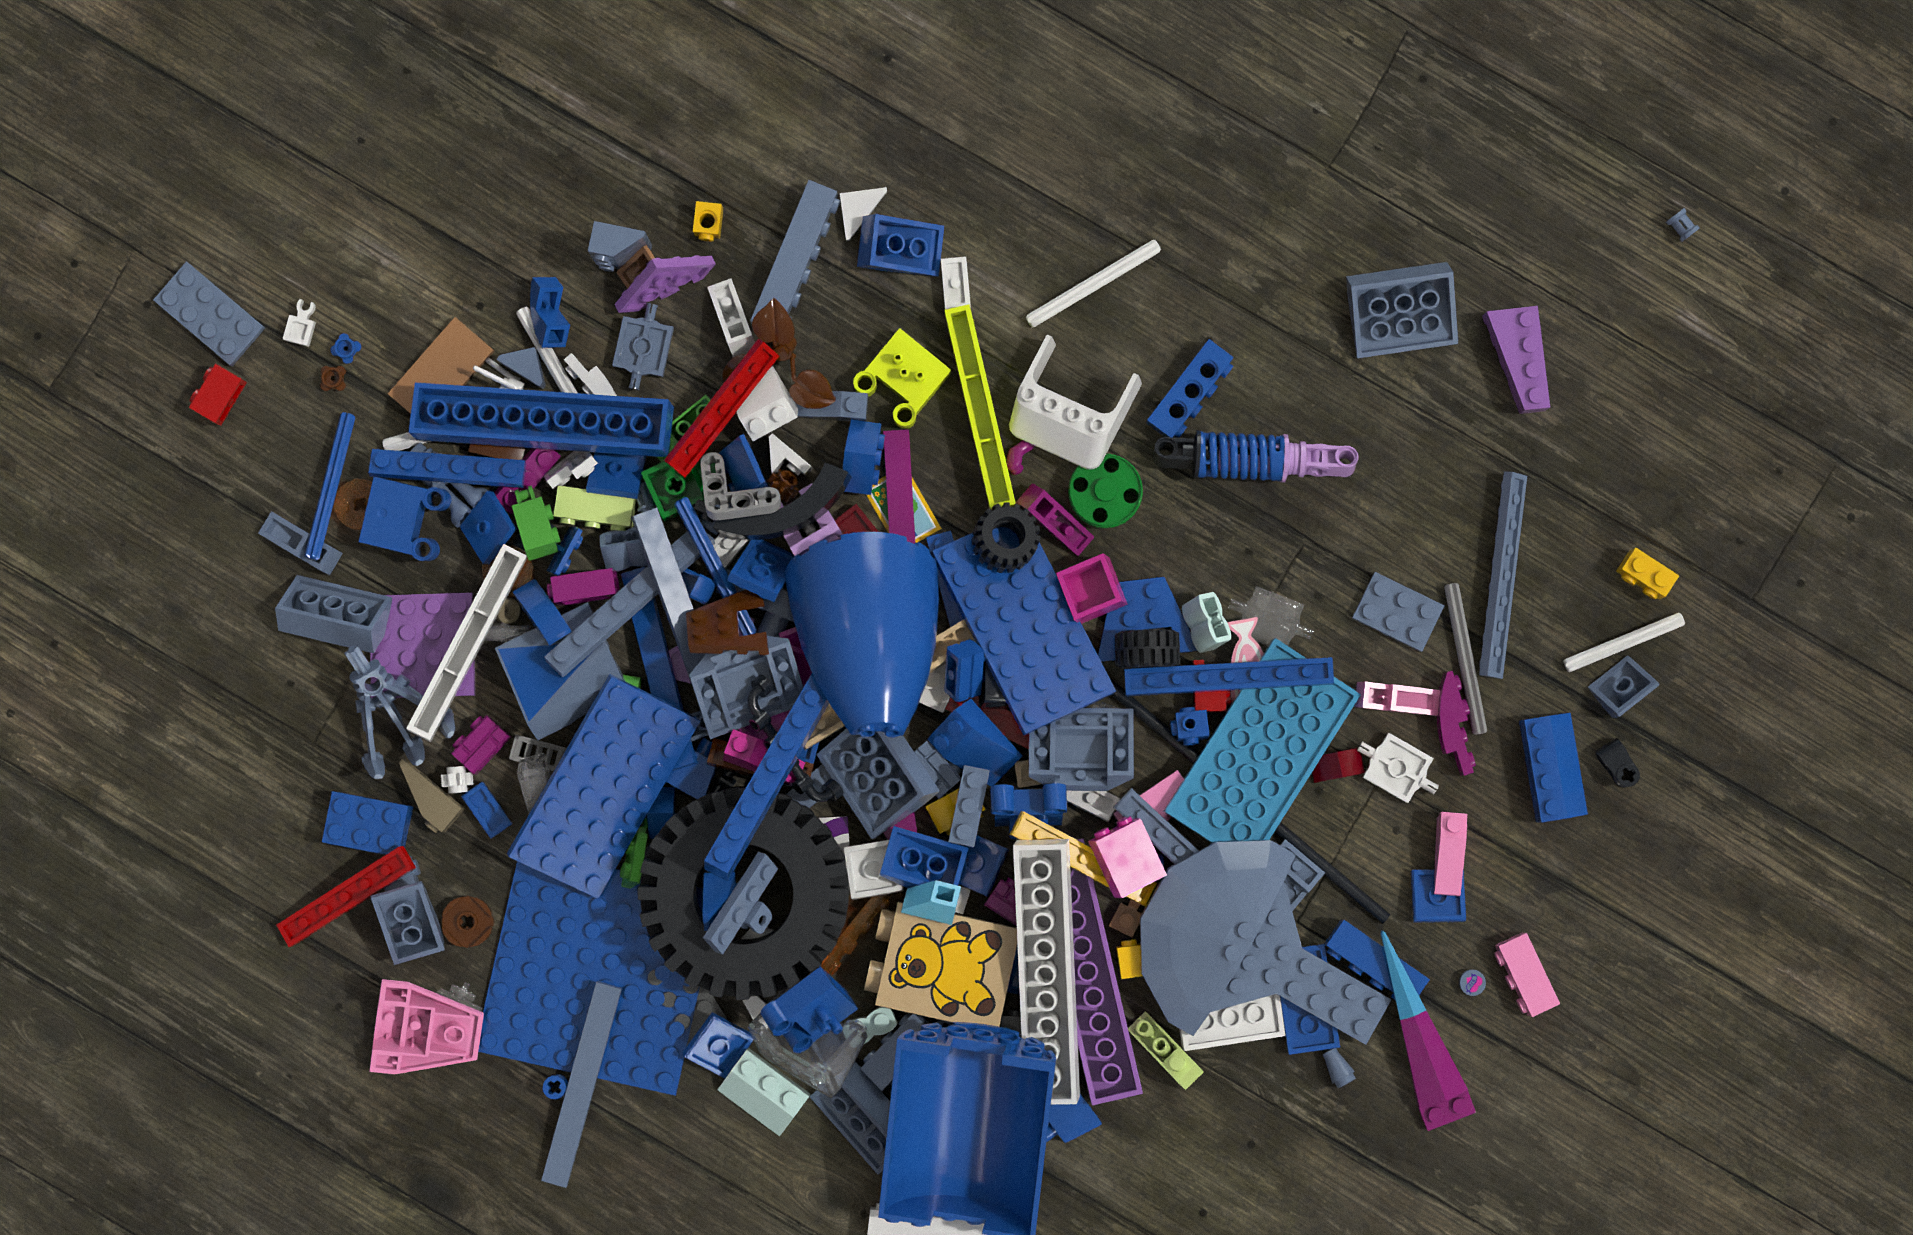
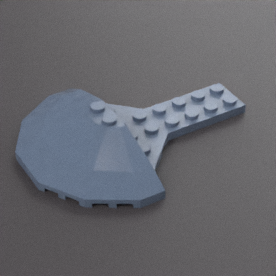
M1271 840L1214 842L1183 861L1167 868V875L1159 882L1139 918L1141 974L1166 1020L1192 1036L1195 1035L1210 1012L1278 994L1366 1045L1391 999L1302 948L1284 883L1296 854Z

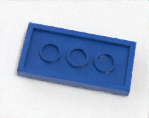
M1325 944L1302 947L1304 950L1327 962ZM1280 996L1289 1055L1340 1047L1338 1029Z

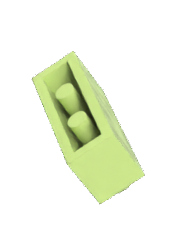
M558 486L553 516L560 519L559 523L575 525V521L585 522V527L600 529V525L611 526L610 530L626 531V528H633L631 517L635 514L636 499L588 493L586 489Z

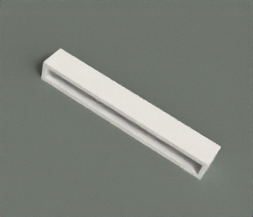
M503 544L406 728L407 731L429 742L432 741L525 564L527 555Z

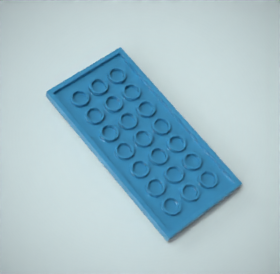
M1273 638L1259 662L1307 658L1278 639ZM1335 677L1334 685L1240 690L1163 812L1210 843L1269 840L1361 694Z

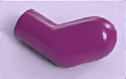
M1023 440L1010 448L1007 454V468L1013 475H1018L1023 471L1024 467L1021 465L1022 457L1034 448L1032 444Z

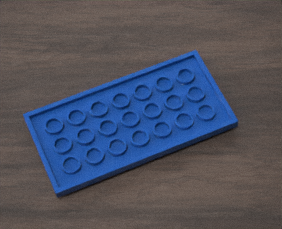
M998 527L992 530L993 538L999 546L1006 549H1014L1019 546V538L1013 530L1006 527ZM973 533L931 552L973 638L984 649L986 663L1023 736L1116 692L1081 622L1074 621L1058 577L1040 542L1028 564H1025L1020 570L1015 568L1012 573H1008L1007 569H1004L1003 573H998L997 568L993 567L990 570L987 568L988 563L984 562L981 564L979 562L980 555H975L973 551L975 545H972Z
M609 674L508 850V857L593 897L599 898L700 723V719Z

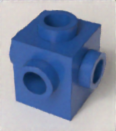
M1195 707L1179 709L1180 713H1175V720H1170L1172 736H1176L1177 742H1183L1185 746L1199 744V740L1209 738L1207 710L1195 711ZM1190 724L1193 728L1189 729L1185 725Z

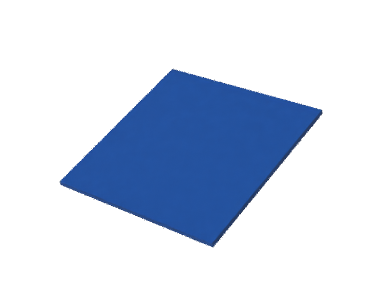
M517 861L484 1005L478 1052L571 1072L596 982L600 981L621 987L622 991L598 1078L676 1096L685 1058L682 1052L687 1047L699 989L693 994L687 993L683 988V985L689 986L684 982L685 978L676 971L672 973L664 965L665 960L658 950L654 952L649 943L650 936L646 926H642L640 919L642 912L641 903L638 900V887L640 883L631 889L621 887L622 878L620 877V870L615 869L599 898H596ZM697 887L698 904L703 914V888ZM652 970H655V976L658 980L662 981L661 984L652 985L649 983L648 974ZM673 992L676 995L677 999L673 1007H665L663 1005L665 1001L664 993ZM680 1014H686L690 1018V1025L686 1029H684V1025L681 1022H675V1018Z

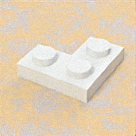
M573 451L552 467L544 475V478L553 489L556 486H562L567 483L571 474L576 479L581 476H588L593 472L594 466L598 463L590 452Z

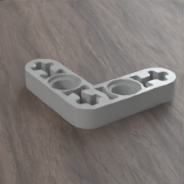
M716 452L707 453L702 457L701 473L705 508L710 519L725 520L776 512L781 507L779 491L773 487L728 492L723 457ZM711 463H715L716 473L711 474ZM714 482L722 484L721 488L717 490H711L708 486ZM766 498H771L772 502L767 503ZM754 499H758V505H755ZM740 500H748L750 502L744 508L736 505ZM715 505H720V509L715 510Z

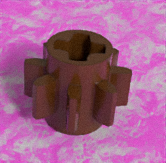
M778 470L776 474L772 473L767 480L770 484L769 487L779 491L781 501L788 502L790 498L793 499L799 492V489L796 488L799 483L797 477L790 471Z

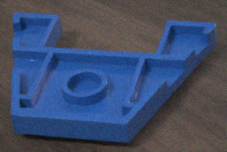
M1165 577L1119 582L1128 605L1106 614L1098 653L1101 662L1115 660V634L1128 630L1171 627V630L1179 632L1180 653L1198 651L1193 644L1191 632Z

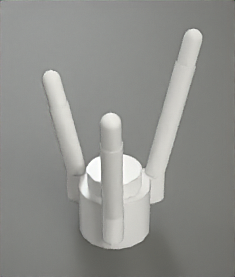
M487 358L485 362L505 376L504 379L478 366L473 367L474 371L501 384L500 388L520 390L524 388L525 383L520 381L521 378L512 375L490 358Z

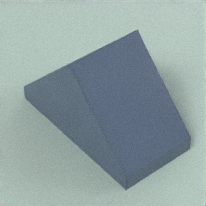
M535 347L502 354L496 359L499 363L539 388L544 389L546 386L539 354Z

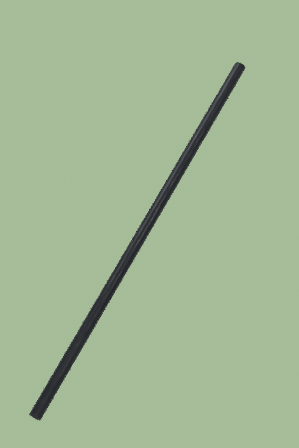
M1110 678L1116 690L1112 696L1127 709H1133V714L1194 764L1200 753L1191 745L1185 746L1183 742H1177V737L1171 734V728L1133 696H1126V690ZM1280 822L1274 831L1283 841L1286 839L1325 872L1324 875L1381 924L1389 918L1390 913Z

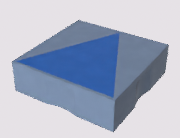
M587 602L561 616L573 632L594 612ZM535 628L495 648L526 723L537 740L572 724L578 718L586 715L609 674L625 681L617 662L610 652L607 639L564 677L559 675L545 661L544 656L568 635L549 645Z

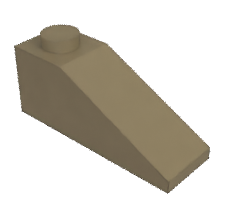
M402 759L399 765L421 815L427 820L424 824L435 833L438 831L446 832L465 808L408 760Z

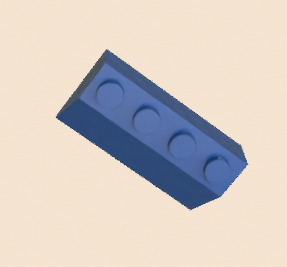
M1571 713L1519 721L1536 823L1587 815Z

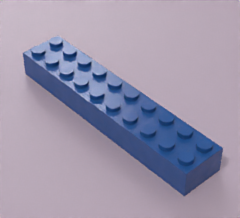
M415 382L409 433L416 440L667 457L670 448L674 407L669 399Z

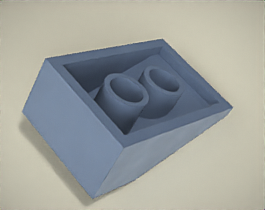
M422 881L371 896L394 965L445 950L444 936Z

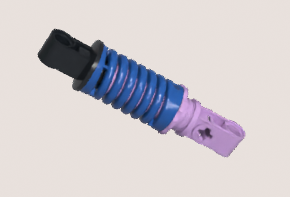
M1196 430L1193 439L1170 437L1158 439L1155 443L1153 461L1160 468L1192 469L1194 479L1206 476L1217 478L1219 471H1221V478L1226 479L1228 471H1230L1232 479H1236L1238 472H1240V478L1245 480L1248 477V472H1250L1251 480H1256L1258 473H1260L1259 478L1262 481L1269 479L1286 482L1287 476L1291 474H1296L1298 477H1304V475L1348 477L1355 470L1358 453L1351 446L1306 444L1305 441L1293 444L1289 442L1287 434L1276 436L1275 439L1273 435H1268L1265 438L1262 434H1258L1255 437L1254 434L1245 436L1243 433H1239L1236 436L1234 433H1228L1226 436L1225 433L1219 432L1216 436L1214 432L1204 433ZM1168 450L1171 452V455L1165 456L1159 451ZM1340 459H1348L1351 464H1343L1340 462Z

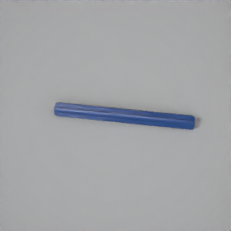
M342 412L337 425L305 551V557L311 560H319L355 421V416L350 413Z
M684 497L676 501L675 507L722 598L736 594L737 591L733 583L727 581L729 576L689 499ZM747 610L738 611L739 630L742 636L755 634L757 630Z

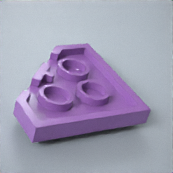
M699 255L684 258L679 256L669 259L654 258L647 263L646 268L641 274L635 277L634 282L622 293L615 306L619 313L640 311L647 307L646 302L653 301L658 296L662 300L680 291L678 286L687 284L691 279L693 283L702 280L715 266V262L712 256Z

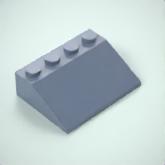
M1448 262L1346 276L1348 303L1357 358L1458 344L1454 276Z
M846 728L816 754L831 778L842 787L844 798L871 839L876 838L906 818L940 792L904 736L887 737L884 732L877 731L873 736L862 737L860 735H851Z

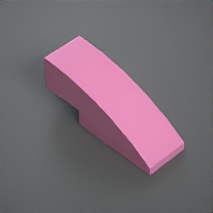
M1357 682L1356 691L1361 695L1355 703V708L1438 716L1440 690L1394 684Z

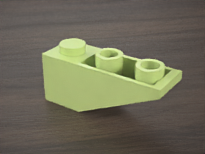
M1146 1011L1128 1028V1031L1185 1090L1204 1073Z

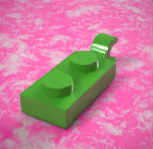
M647 818L643 820L625 851V863L622 864L620 870V877L622 878L621 887L631 889L640 883V871L644 860L648 835L645 833L648 828Z

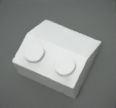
M772 365L737 410V414L752 441H755L797 418L798 407Z

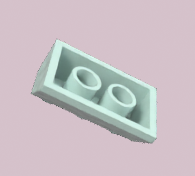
M750 1048L745 1051L718 1088L719 1092L778 1136L783 1133L810 1096L809 1092Z

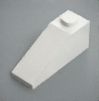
M732 279L707 287L732 356L747 354L755 344Z

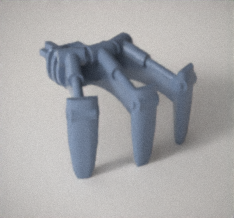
M358 645L355 647L351 646L344 654L355 669L349 678L357 692L356 695L359 700H355L356 711L361 713L363 731L366 732L368 753L362 757V764H364L366 771L374 779L383 778L385 775L383 755L380 752H375L373 738L374 727L371 711H375V708L378 707L380 709L382 707L385 708L392 722L396 724L406 740L402 748L409 761L415 766L420 765L425 759L423 741L421 737H411L393 701L396 700V696L401 695L418 706L423 695L409 686L411 681L407 677L400 674L395 680L392 674L387 673L385 667L381 666L379 660L374 659L368 662ZM370 677L377 678L376 682L373 684L365 683V681ZM450 707L439 726L446 738H451L455 732L454 714Z

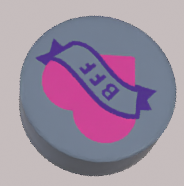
M1471 969L1461 974L1459 987L1465 994L1476 996L1485 989L1486 980L1481 972Z

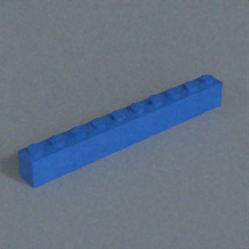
M813 673L810 675L704 860L705 870L726 881L731 877L829 705Z

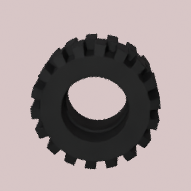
M1004 502L1002 507L998 503L993 505L992 509L988 508L983 516L980 517L973 531L972 545H975L973 549L974 554L980 555L979 562L981 564L984 562L988 563L987 568L992 570L995 567L998 573H1003L1004 569H1007L1008 573H1012L1015 568L1018 570L1023 568L1031 560L1040 542V536H1038L1040 532L1039 525H1034L1037 521L1034 516L1030 518L1028 516L1030 511L1026 508L1024 511L1020 510V505L1016 503L1014 507H1010V502ZM998 527H1006L1013 530L1019 538V546L1014 549H1006L999 546L993 538L992 530Z
M1153 629L1120 631L1115 634V665L1119 668L1172 667L1180 664L1179 632Z

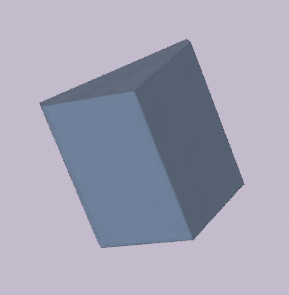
M1627 655L1589 685L1588 688L1611 718H1617L1657 688L1659 683Z

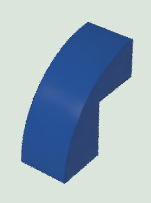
M532 277L531 318L535 335L542 348L565 347L570 329V324L559 311L564 287L556 277Z

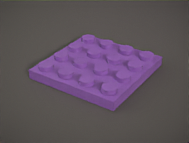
M473 593L385 595L392 597L390 614L384 638L375 652L370 653V661L374 659L379 660L381 666H384L387 673L392 674L395 680L400 674L404 675L411 681L409 686L424 696L474 601ZM475 659L455 696H475ZM371 677V684L376 682V677ZM400 695V696H396L395 698H404V697Z

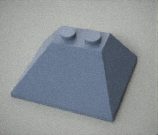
M767 636L769 655H759V651H748L747 655L737 654V650H723L722 654L707 653L690 673L689 677L710 739L729 733L733 729L737 730L750 725L749 720L753 715L749 710L747 698L752 689L751 681L760 674L767 677L773 685V691L766 697H758L760 708L770 717L792 709L803 689L790 641L787 638Z
M1082 708L1029 733V777L1043 785L1052 783L1065 784L1067 791H1108L1133 779V709Z

